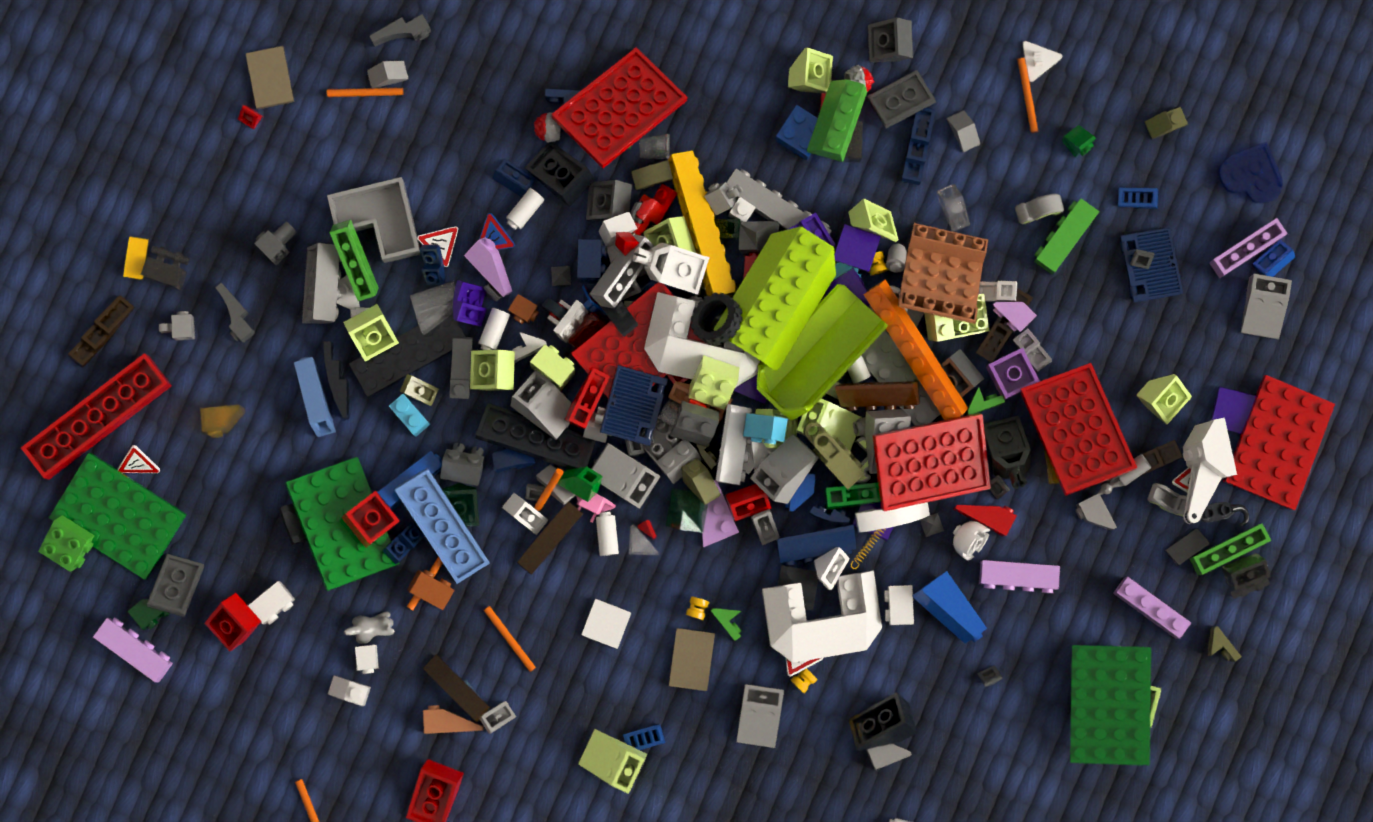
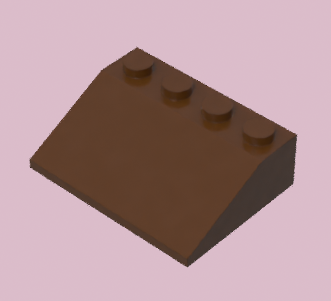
M919 381L842 383L835 386L840 406L846 407L848 411L858 410V407H865V410H877V406H884L885 410L896 409V406H903L904 409H915V405L920 404Z

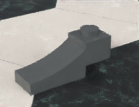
M423 14L408 23H405L401 17L369 37L376 47L384 42L398 38H414L415 41L418 39L423 40L432 31Z
M220 283L215 288L221 294L229 310L231 318L229 327L232 330L230 334L236 341L240 339L242 342H246L255 334L254 330L244 320L249 313L231 292Z
M453 336L450 398L469 399L473 337Z

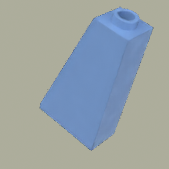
M313 357L301 358L299 361L294 362L309 424L317 437L334 433L336 430L317 364Z

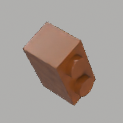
M426 569L424 572L418 570L407 590L444 610L454 592V589L450 587L451 583L442 578L440 581L433 578L435 574Z

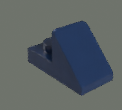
M545 89V98L552 104H560L561 101H564L565 104L580 91Z

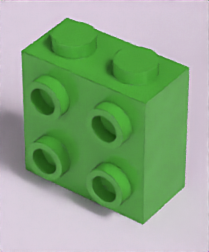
M62 515L52 523L38 552L71 572L83 565L85 561L83 557L92 548V540L95 535Z

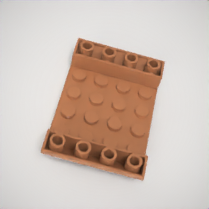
M914 223L897 306L975 324L981 273L987 252L988 240Z

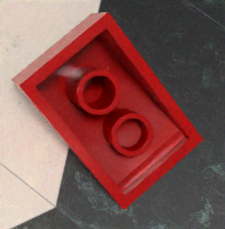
M427 759L421 768L406 818L415 822H446L464 773Z

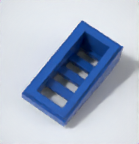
M1119 187L1118 207L1157 209V188ZM1125 192H1128V203H1124ZM1133 193H1136V203H1132ZM1140 193H1144L1143 203H1140ZM1148 194H1152L1151 203H1148Z
M660 724L623 734L625 744L632 746L630 737H634L636 744L634 748L638 750L665 743ZM652 730H656L658 741L654 740ZM645 732L649 733L651 743L647 744ZM638 734H641L644 745L640 746L637 737Z

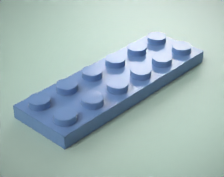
M425 468L394 488L457 584L490 564L428 468Z

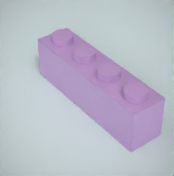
M1276 218L1213 259L1209 264L1218 277L1221 278L1288 233Z
M982 560L980 561L979 584H984V588L995 589V586L998 585L1003 586V590H1015V587H1022V591L1034 592V588L1042 589V593H1053V590L1059 589L1060 566Z
M1129 577L1123 578L1113 594L1175 639H1180L1191 624L1190 621Z
M114 617L113 620L107 618L93 637L151 680L160 682L173 664L169 661L170 657L162 651L160 653L155 651V646L149 641H141L138 638L139 634L134 630H126L122 627L124 623Z

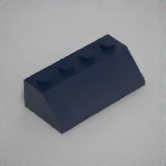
M854 525L777 539L776 547L779 563H784V566L796 565L795 561L803 560V563L812 562L815 560L814 557L822 556L836 547H839L846 555L853 554L852 550H856Z

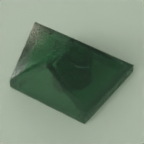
M462 483L443 488V492L466 527L480 526L477 488Z
M672 488L666 526L679 530L703 533L708 504L704 505L692 491Z

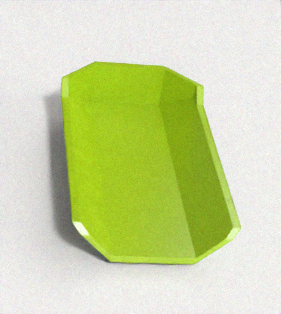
M802 226L770 234L766 244L732 298L740 305L739 308L742 309L741 316L743 319L739 324L740 329L735 332L736 335L733 338H729V342L757 358L773 371L779 370L836 276L834 247ZM728 308L725 309L717 322L714 331L721 328L726 322Z
M837 284L817 305L779 370L773 371L763 362L758 363L757 390L792 421L809 412L884 332L888 325L845 285Z

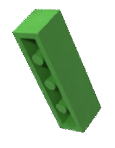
M1082 198L1078 202L1073 201L1068 208L1070 211L1067 217L1062 216L1057 223V226H1059L1056 232L1051 231L1046 238L1047 245L1044 248L1040 246L1035 253L1037 258L1034 262L1051 275L1056 272L1100 212Z
M351 219L334 224L330 230V235L357 300L361 301L376 296L379 287Z
M1263 523L1189 559L1199 576L1270 542L1271 539Z

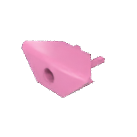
M595 494L589 502L576 495L577 505H579L578 510L580 511L582 507L594 513L590 520L592 523L597 514L599 515L616 507L615 504L598 494Z

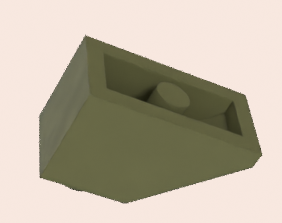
M698 458L681 467L683 482L704 505L721 496L708 469Z

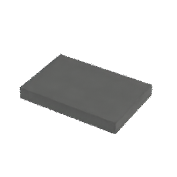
M917 70L867 96L868 101L886 129L936 103L934 96Z
M167 554L148 599L147 607L185 617L203 572L204 564Z

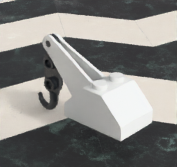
M1225 418L1195 425L1183 446L1184 460L1187 467L1191 469L1186 507L1183 515L1184 521L1188 524L1196 523L1199 520L1208 523L1227 519L1235 512L1240 511L1244 515V520L1239 526H1245L1249 521V512L1245 506L1227 502L1208 504L1220 480L1237 475Z

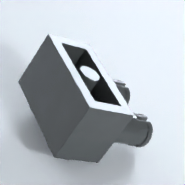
M286 221L274 233L268 230L266 233L262 232L259 234L254 244L277 265L290 253L285 248V244L297 232Z
M454 443L452 450L446 449L440 478L478 486L484 462V456H482L484 453L483 449L479 447L477 451L475 446L472 448L471 454L464 453L465 446L460 443L458 447V443Z

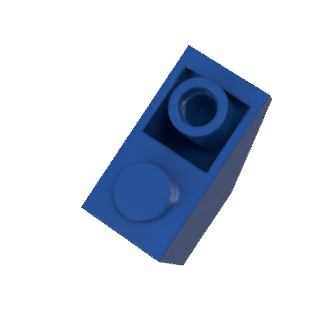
M807 474L788 504H785V507L789 508V512L795 511L814 494L815 474Z

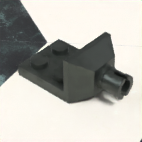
M1019 415L984 424L985 440L992 457L993 475H999L1004 479L1010 478L1012 487L1015 489L1019 488L1018 481L1020 487H1024L1027 484L1024 475L1031 466V449Z

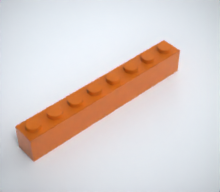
M886 279L870 288L864 294L865 298L876 315L888 325L886 328L887 332L944 420L962 416L967 411L968 406L906 310L897 306L898 298Z

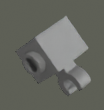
M726 182L720 185L715 183L708 188L709 191L704 197L715 215H718L732 208L737 202L735 197L739 196V193L743 190L739 184L730 189Z
M187 311L177 312V315H171L172 324H159V332H172L174 340L195 339L194 316L188 314Z
M598 407L597 413L593 412L584 430L583 437L605 443L607 436H611L600 433L605 408Z

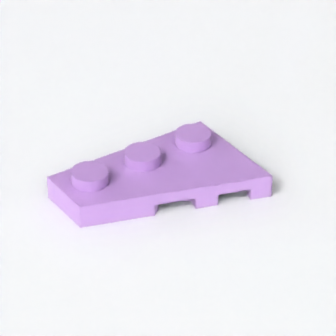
M716 480L714 482L721 496L706 505L700 500L703 548L739 533Z

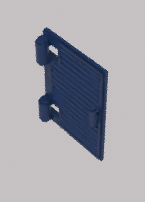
M1170 227L1120 236L1121 251L1124 256L1129 279L1130 295L1134 303L1184 294ZM1128 241H1134V250H1129ZM1136 249L1155 254L1149 269L1130 265ZM1143 285L1145 294L1138 295L1137 286Z
M618 365L600 433L650 446L668 379ZM653 382L658 383L656 393L651 391ZM641 427L646 428L644 437L639 436Z

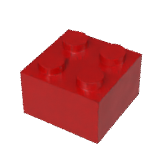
M374 491L342 517L365 548L399 522V519L377 491Z
M235 593L220 603L206 620L205 625L229 651H232L245 642L262 621Z

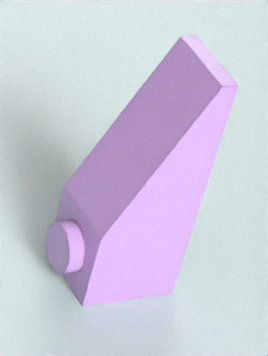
M486 237L479 239L464 256L504 297L512 292V288L500 253L495 248L492 240Z

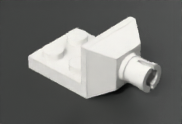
M665 243L654 246L650 251L640 247L635 249L634 253L640 254L642 257L633 255V262L644 264V268L651 280L698 294L709 257Z

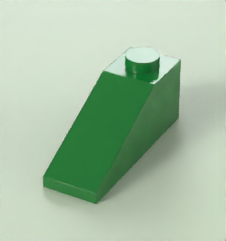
M878 483L852 485L849 489L845 486L824 490L826 510L880 503Z

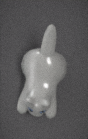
M387 611L371 618L361 615L355 617L352 620L353 627L344 630V634L355 635L358 643L365 644L371 641L374 636H390L395 631L391 628L393 620L389 618L391 614Z

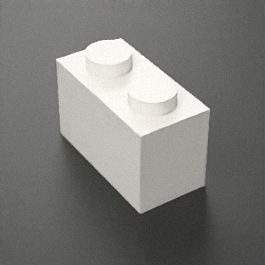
M277 581L249 604L248 607L262 621V624L268 622L270 625L278 618V613L282 610L286 612L293 606L292 602L295 599L280 581Z
M912 585L888 586V590L884 591L885 602H888V610H885V620L889 621V625L914 624Z

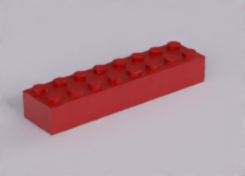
M144 353L23 445L21 449L42 477L50 480L172 385L150 356Z

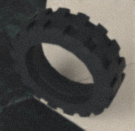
M712 293V296L707 295L703 301L698 303L697 308H694V315L691 316V328L694 330L693 333L703 342L717 346L721 345L722 342H728L729 338H733L736 335L735 332L740 329L739 324L742 322L743 317L741 316L742 309L739 308L740 305L729 295ZM726 306L728 308L726 322L718 330L707 332L705 323L709 314L718 307Z

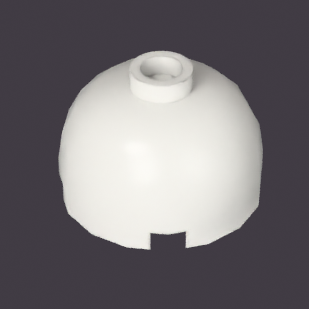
M975 521L966 522L962 526L958 525L953 532L955 535L953 545L956 552L968 561L974 558L972 554L975 550L979 553L989 538V534L986 532L990 531V529Z

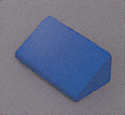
M1280 239L1252 265L1261 275L1273 277L1295 258L1294 250Z

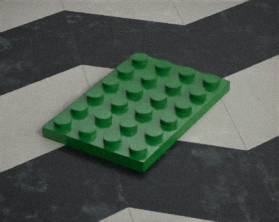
M88 453L49 519L54 521L62 515L95 535L92 540L94 548L144 580H147L187 514L94 454Z
M358 457L285 483L326 591L399 565V563L395 564L382 551L391 542L387 532L365 548L342 519L348 511L372 494Z
M1072 645L1070 763L1150 766L1151 647Z

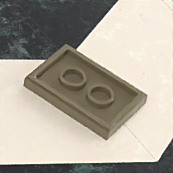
M280 46L246 53L256 108L262 109L294 102L284 47Z
M676 629L669 686L707 691L715 633Z

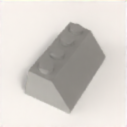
M317 243L307 248L302 323H332L338 318L336 302L340 295V290L337 287L338 281L341 278V270H339L341 259L335 245Z
M732 404L727 405L716 481L719 483L740 486L741 482H745L746 471L743 470L744 463H748L749 452L746 451L747 444H751V438L743 436L746 414H753L750 408Z

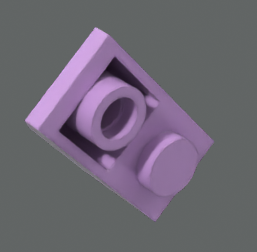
M995 302L993 304L995 306L993 311L1000 318L1005 316L1009 320L1007 325L1014 332L1017 329L1021 332L1037 316L1024 302Z

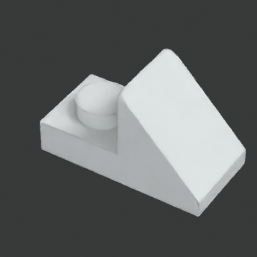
M520 333L526 346L522 347L521 345L512 350L515 351L514 363L538 352L544 344L547 345L546 341Z

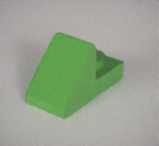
M978 387L968 406L966 416L1005 403L1003 395L997 397V394L985 397L987 401H984Z
M717 608L711 610L734 641L741 637L739 634L741 629L735 622L732 624L729 622L741 611Z

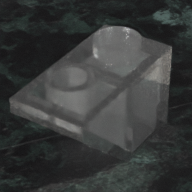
M955 184L938 190L939 201L952 232L969 226L970 222L964 199Z

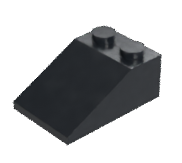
M553 142L547 143L525 167L532 176L569 207L595 180L586 166Z
M897 692L848 719L858 751L902 742L917 733L910 705Z

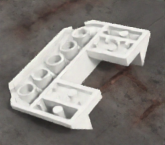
M657 292L644 349L658 372L693 379L703 355L740 367L736 387L757 375L760 360L728 341L724 343V347L687 339L695 305L694 300Z
M874 571L839 576L837 587L842 615L806 620L801 583L763 588L762 593L770 647L781 653L792 663L867 650L882 629Z

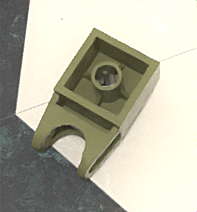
M811 421L806 424L803 430L804 435L815 446L813 451L847 489L865 475L860 469L863 465L838 438L834 440L817 421ZM812 426H817V433L809 435V429Z

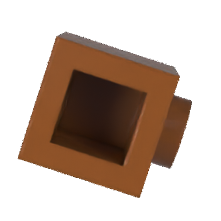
M519 294L508 309L509 313L514 315L513 319L520 324L524 322L529 324L530 321L534 322L539 314L537 311L538 306Z

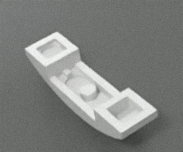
M1017 281L980 282L978 294L983 293L985 295V302L1016 301Z
M928 502L885 512L882 509H870L855 513L858 532L889 528L930 516Z

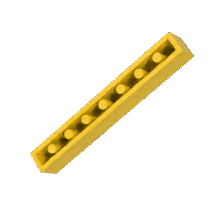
M693 151L671 154L667 161H669L673 177L672 181L675 191L678 193V201L696 253L709 257L702 280L706 294L712 296V293H724L732 297L736 292V284L730 275V264L726 262L725 248L719 238L720 231L714 222V212L710 209L709 203L704 197L707 192H705L703 186L704 178L699 173L698 159L694 156Z

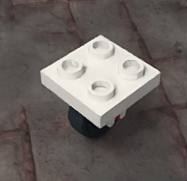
M547 298L542 304V307L549 313V321L556 325L553 331L565 343L569 340L571 341L576 336L578 327L584 325L588 320L589 312L578 300L570 306L563 300L556 303Z

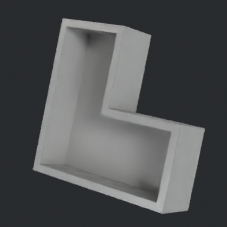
M402 177L327 195L334 224L351 219L355 231L374 227L381 258L384 263L421 254Z

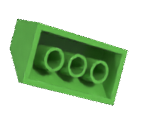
M847 79L830 82L807 148L808 153L840 162L844 161L867 94L865 84Z

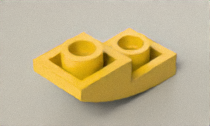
M129 236L123 277L143 279L149 239Z

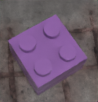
M1023 348L986 366L1000 396L1003 395L1004 401L1019 394L1021 388L1040 382Z

